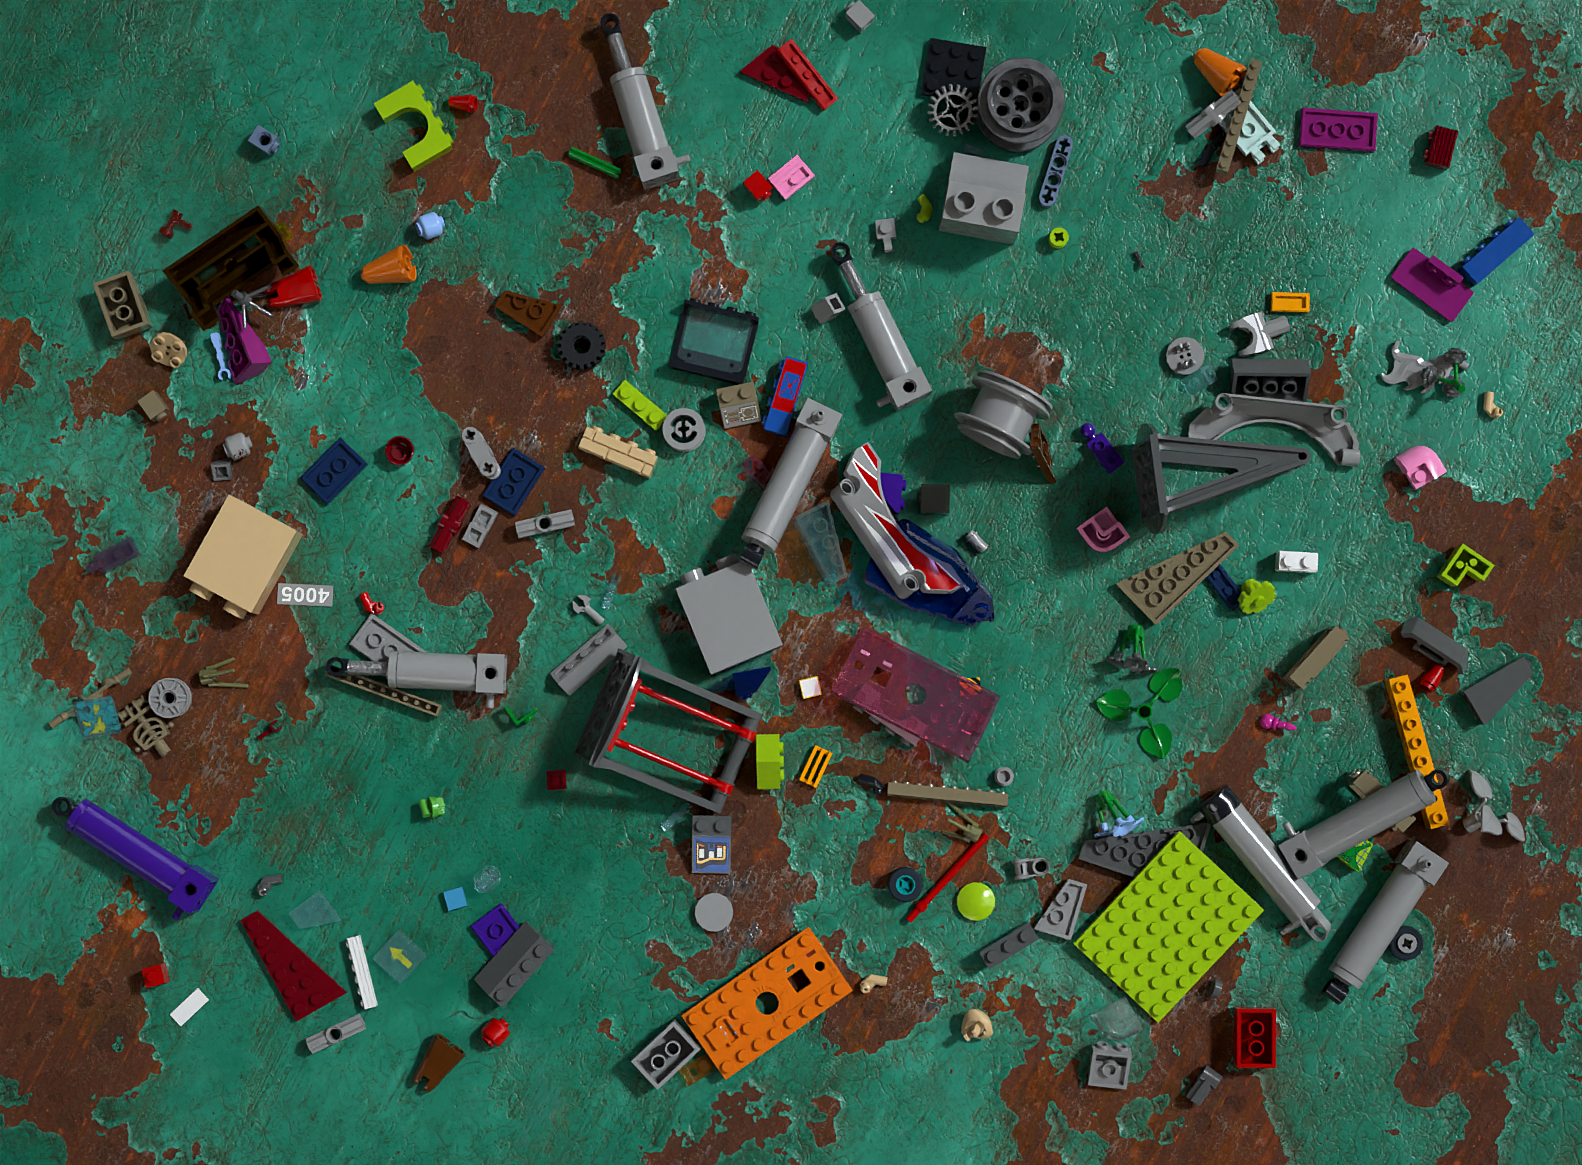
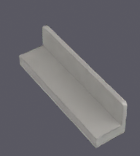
M607 624L550 674L558 685L568 695H571L615 657L618 648L624 650L627 645L614 629Z

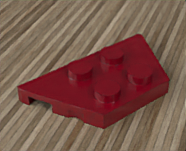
M771 45L741 70V74L808 103L807 90L778 55L776 50L779 48Z

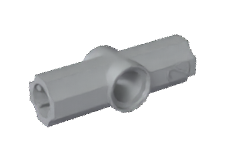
M1229 90L1216 102L1213 101L1206 106L1185 127L1196 139L1208 128L1218 124L1226 117L1227 113L1241 103L1239 97L1235 92Z
M566 510L515 522L518 538L572 527L575 526L572 510ZM543 519L550 521V526L547 529H542L540 526Z
M357 1014L306 1038L307 1046L312 1054L365 1030V1022L361 1015ZM333 1029L340 1031V1038L336 1039L332 1036Z

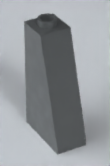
M1524 656L1517 657L1460 691L1479 725L1488 723L1533 674L1531 669L1533 666L1529 659L1524 658Z

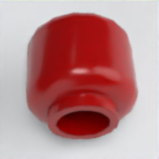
M491 1018L481 1029V1038L491 1047L501 1046L510 1035L508 1030L509 1024L502 1018L499 1020Z

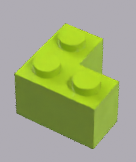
M1462 543L1456 546L1436 577L1451 587L1458 586L1465 574L1477 582L1485 581L1495 565Z
M779 734L756 735L757 789H781L780 781H784V769H780V767H784V756H780V754L784 753L783 742H780Z

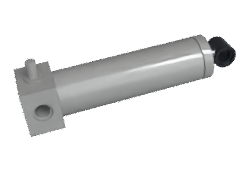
M807 398L796 420L793 433L741 536L748 544L739 562L757 570L764 552H775L825 448H828L839 426L843 414Z
M1436 768L1423 776L1416 769L1310 829L1308 827L1301 832H1295L1290 822H1286L1283 824V827L1289 837L1278 846L1297 879H1300L1322 867L1329 860L1435 803L1434 791L1445 787L1449 783L1450 774L1444 768ZM1436 773L1443 776V783L1435 781L1434 775ZM1301 850L1305 852L1306 856L1302 855Z
M1407 840L1393 861L1397 866L1328 968L1335 975L1334 978H1331L1326 983L1322 994L1337 1005L1341 1004L1349 992L1348 988L1351 985L1358 990L1363 984L1362 982L1366 980L1428 885L1434 886L1449 864L1417 841Z

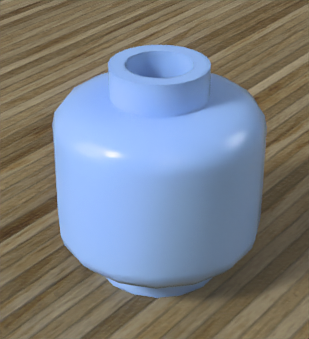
M430 212L418 217L415 227L420 237L429 240L443 233L442 227H445L442 216L438 217L435 212Z

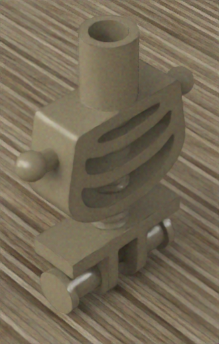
M141 695L138 700L131 701L133 704L131 707L126 705L125 709L117 714L122 721L129 715L131 716L124 723L125 727H129L136 721L139 722L133 734L134 740L139 744L135 747L136 752H140L141 748L150 750L152 747H155L160 756L164 757L171 752V749L163 739L170 735L168 728H172L174 724L169 722L166 725L164 720L158 717L146 719L144 715L152 709L150 705L144 709L141 708L142 705L148 703L146 697ZM135 708H136V710L138 711L137 714H135V713L133 712V710H134ZM157 721L159 725L151 726L149 723ZM143 728L144 732L141 736H139L140 731ZM157 728L162 729V731L155 732L154 730Z

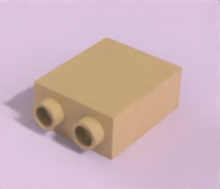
M228 495L184 574V577L194 581L189 591L208 601L216 593L227 599L223 609L241 619H244L248 611L259 615L303 534L242 500Z

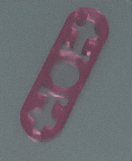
M749 457L744 463L745 470L763 492L766 486L761 485L759 479L762 475L771 477V473L757 457ZM750 461H752L753 463L758 462L756 467L759 471L761 470V468L764 469V471L759 473L756 478L753 476L754 474H757L756 471L753 468L750 470L748 469V467L750 466Z

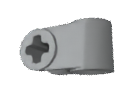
M1043 857L1011 860L1016 874L1014 880L1045 875L1050 869L1049 862ZM1044 861L1046 863L1045 870L1037 871L1035 868L1036 863Z

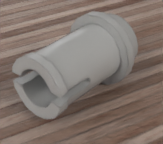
M972 529L965 536L966 542H969L981 554L989 545L980 538L977 531L975 532Z

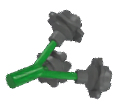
M1451 348L1448 352L1444 353V360L1454 367V376H1449L1448 379L1442 378L1441 375L1436 373L1437 368L1431 364L1422 369L1420 378L1425 387L1431 386L1434 381L1443 382L1442 391L1446 392L1445 396H1451L1456 399L1458 395H1462L1465 391V383L1461 382V377H1458V367L1463 361L1467 360L1466 352L1460 348Z

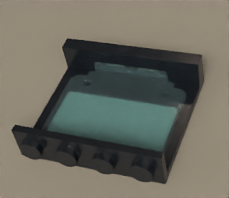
M695 298L685 300L672 358L669 362V369L736 385L744 384L759 324V317L756 316V313L745 311V314L740 313L738 309L733 307L719 308V304L708 302V305L700 303L701 300Z

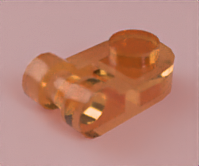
M702 1055L679 1069V1072L686 1078L687 1086H691L710 1074L714 1069V1063L708 1055ZM695 1067L698 1073L693 1076L690 1069Z

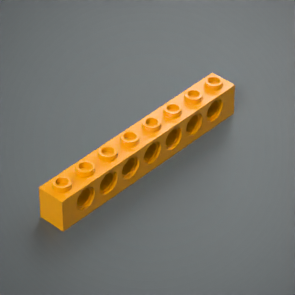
M1401 675L1384 680L1409 770L1412 772L1417 769L1425 776L1434 770L1409 677L1408 675ZM1435 774V775H1434V779H1435V781L1438 783V780H1437V777H1436V774ZM1440 789L1434 791L1436 802L1421 810L1426 829H1434L1450 824Z

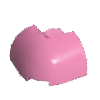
M1426 446L1409 448L1394 457L1401 472L1407 476L1414 490L1447 472L1438 455Z
M1108 507L1077 527V530L1087 544L1100 552L1110 551L1130 538Z

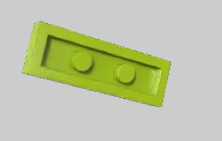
M626 380L613 393L617 399L655 431H658L668 416Z

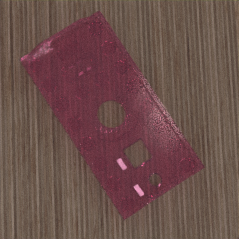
M863 626L830 693L967 763L979 744L1001 697ZM855 662H861L863 668L861 670L854 667ZM876 667L892 674L886 687L870 680ZM910 685L922 687L926 692L924 703L920 705L910 704L905 698V689Z

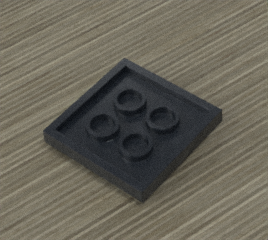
M930 38L921 95L937 98L936 90L943 93L942 86H945L946 91H948L949 84H952L953 90H956L958 84L960 85L959 91L962 92L963 88L966 87V95L970 92L973 93L969 99L977 100L987 47ZM950 95L951 99L954 101L965 102V100L958 95Z

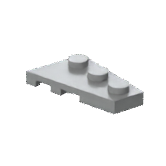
M1067 879L1033 929L1071 940L1087 884Z

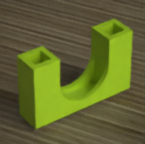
M411 81L378 100L374 105L385 123L406 112H417L426 117L428 131L424 139L403 151L411 168L416 172L452 151L453 147L451 144L454 141L449 133L444 134L442 130L444 124L439 116L434 117L432 111L435 109L429 100H424L422 95L425 92L421 85H416L414 81Z

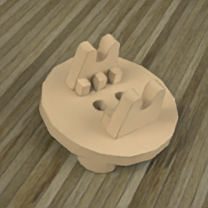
M159 333L151 340V357L155 362L178 368L188 355L185 346L186 341L171 333Z

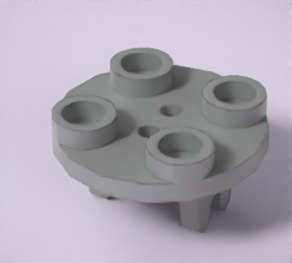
M1181 337L1174 340L1168 346L1166 362L1175 374L1190 375L1202 366L1204 351L1200 343L1195 339Z

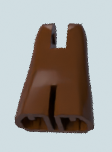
M435 1033L412 1079V1082L417 1085L424 1078L423 1076L427 1077L429 1081L423 1089L426 1093L434 1090L446 1075L466 1056V1053L455 1044L450 1046L451 1041L438 1033Z

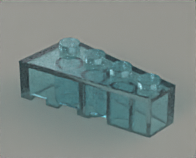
M827 500L799 514L792 521L827 588L844 580L847 577L842 552L840 551L830 503Z

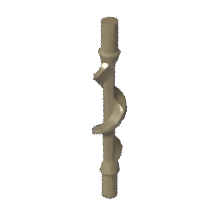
M127 667L112 678H105L98 690L88 697L77 696L78 701L101 700L104 690L113 684H119L123 679L131 675L132 671ZM75 705L68 711L61 712L60 715L49 722V725L54 728L69 717L77 716L78 708Z

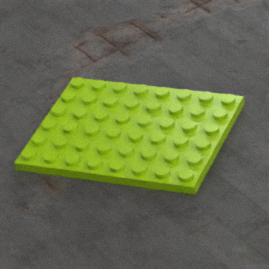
M1178 830L1073 944L1159 1023L1257 919L1264 909Z

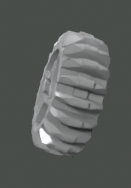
M949 84L948 91H946L945 86H942L943 93L936 90L935 93L938 97H930L934 104L928 103L927 105L933 108V110L927 111V114H933V117L929 118V122L936 121L933 124V128H936L938 125L941 126L938 130L939 133L946 129V136L949 135V130L953 131V136H956V130H959L961 135L964 134L963 127L969 131L968 123L975 124L971 117H978V114L973 113V110H978V106H972L977 100L969 99L973 93L970 92L966 95V87L963 88L962 92L959 91L960 85L958 84L956 90H953L952 84ZM950 95H958L965 102L954 103ZM942 98H945L947 107L937 114V105ZM948 101H950L954 108H958V111H956L957 119H955L952 113H947V110H950ZM969 107L968 116L961 123L959 113L964 108ZM951 117L956 125H947L940 119Z

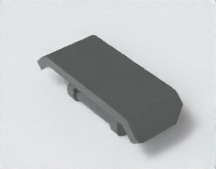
M1412 617L1404 623L1401 631L1402 637H1412L1416 640L1411 649L1420 652L1442 667L1449 661L1457 667L1458 674L1465 673L1468 665V651L1464 646L1419 617Z

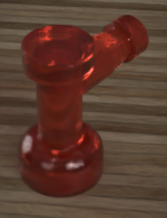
M173 209L171 212L172 216L167 225L160 227L158 232L172 239L174 236L172 230L176 224L186 228L188 231L192 229L193 224L182 219L183 214Z

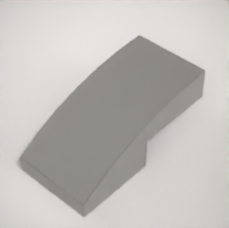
M481 504L462 540L480 548L499 512Z

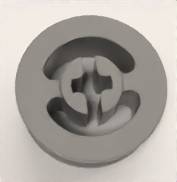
M679 408L672 411L664 420V438L668 445L677 451H693L702 444L705 438V424L701 416L694 410ZM681 417H688L696 422V425L692 426L688 421H685L686 428L689 429L686 431V438L689 439L693 433H697L696 437L688 443H679L672 438L676 434L683 440V434L679 431L683 428L682 421H679L675 427H672L674 421Z

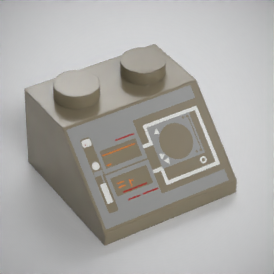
M754 382L716 389L724 429L762 422Z

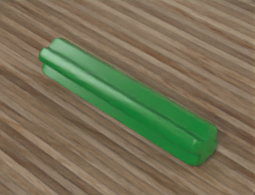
M571 147L568 152L570 158L616 179L621 174L620 168L577 148Z

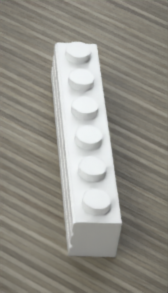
M361 935L347 938L346 946L350 949L349 958L353 961L352 970L356 973L355 982L359 985L358 994L362 997V1000H360L361 1006L364 1009L376 1007L378 1003Z

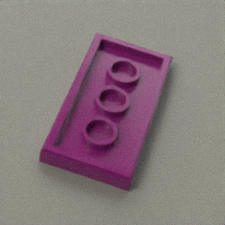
M1301 108L1299 147L1375 152L1378 113Z

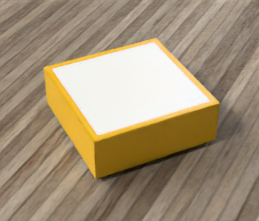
M818 676L799 680L803 699L822 695Z

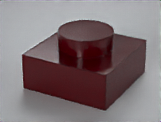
M566 770L546 771L547 790L567 789Z

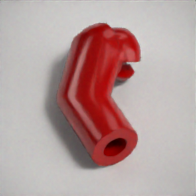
M368 592L359 595L366 612L376 615L383 612V603L371 601Z

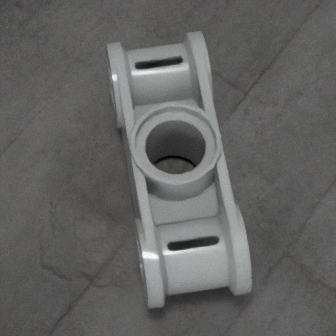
M474 427L465 428L462 432V439L480 472L488 479L494 480L498 478L501 473L500 466L483 435ZM490 466H492L491 473L488 472Z

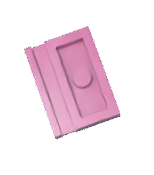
M797 154L771 175L768 180L786 201L811 181L815 175Z

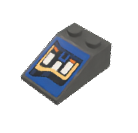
M693 815L692 873L731 874L732 816Z

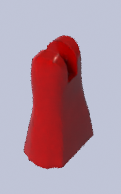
M312 265L271 283L272 287L264 291L265 295L278 293L279 297L268 300V306L270 308H282L296 304L322 301V294L319 285L316 284L318 280Z

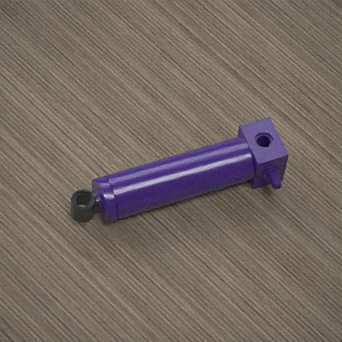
M58 797L52 803L53 812L58 816H64L68 819L65 825L67 831L168 894L167 900L178 906L172 915V918L175 920H179L184 910L189 914L199 912L219 881V878L199 865L191 866L88 799H84L77 805L71 797ZM63 801L67 803L66 811H62L60 808ZM192 885L195 887V893L192 891Z

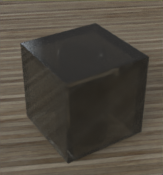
M921 484L920 492H917L919 515L948 516L950 511V484Z

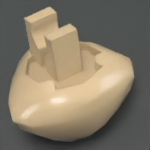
M969 1009L963 1018L961 1033L967 1042L970 1041L971 1037L987 1039L991 1038L993 1034L989 1016L979 1009Z

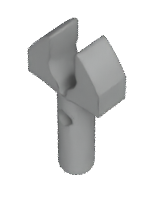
M578 595L584 601L585 607H579L573 601L574 611L578 614L585 612L599 625L602 624L604 618L590 607L591 599L586 595Z

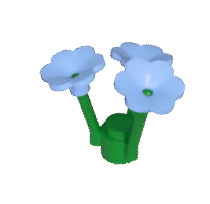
M1104 790L1095 796L1097 799L1095 806L1101 824L1099 826L1101 831L1094 834V838L1108 837L1110 835L1114 837L1124 836L1144 821L1143 817L1139 820H1134L1131 815L1129 816L1109 790ZM1114 804L1126 818L1125 820H1122V818H1120L1117 815L1113 807ZM1102 807L1104 810L1110 809L1115 818L1116 825L1111 830L1108 829L1107 823L1104 821Z

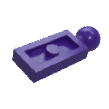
M1085 423L1081 426V435L1090 439L1086 446L1108 474L1125 463L1102 432L1096 435L1095 427L1091 423Z

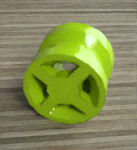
M1059 227L1053 229L1048 237L1051 247L1055 249L1063 248L1068 241V232Z

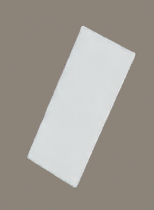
M197 988L170 1016L182 1026L209 999Z

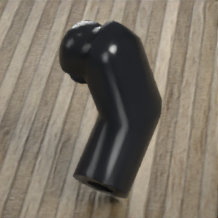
M865 774L859 775L858 783L873 786V794H883L884 784L877 778Z

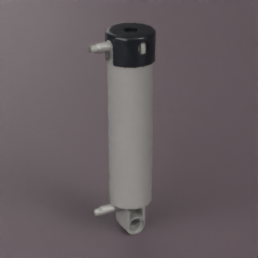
M1225 784L1217 788L1200 802L1197 807L1199 812L1193 815L1190 822L1194 824L1205 817L1209 824L1216 829L1290 921L1289 924L1280 930L1282 935L1302 925L1315 941H1324L1331 930V924L1317 908L1320 899L1303 878L1297 879L1282 852L1244 807L1229 785ZM1317 927L1324 929L1325 932H1319Z

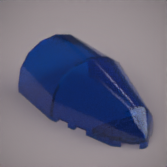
M907 519L896 522L909 539L923 551L950 564L965 585L952 594L922 593L919 589L906 599H900L872 557L866 568L864 583L914 612L918 610L929 613V616L935 617V615L945 617L948 621L967 626H973L978 622L984 621L993 622L994 606L992 593L954 547Z

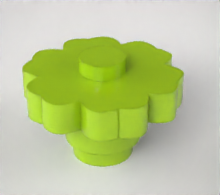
M1254 579L1246 580L1242 584V592L1238 598L1241 610L1247 614L1253 611L1254 613H1259L1265 610L1268 604L1274 602L1276 597L1274 586L1268 581L1260 583Z

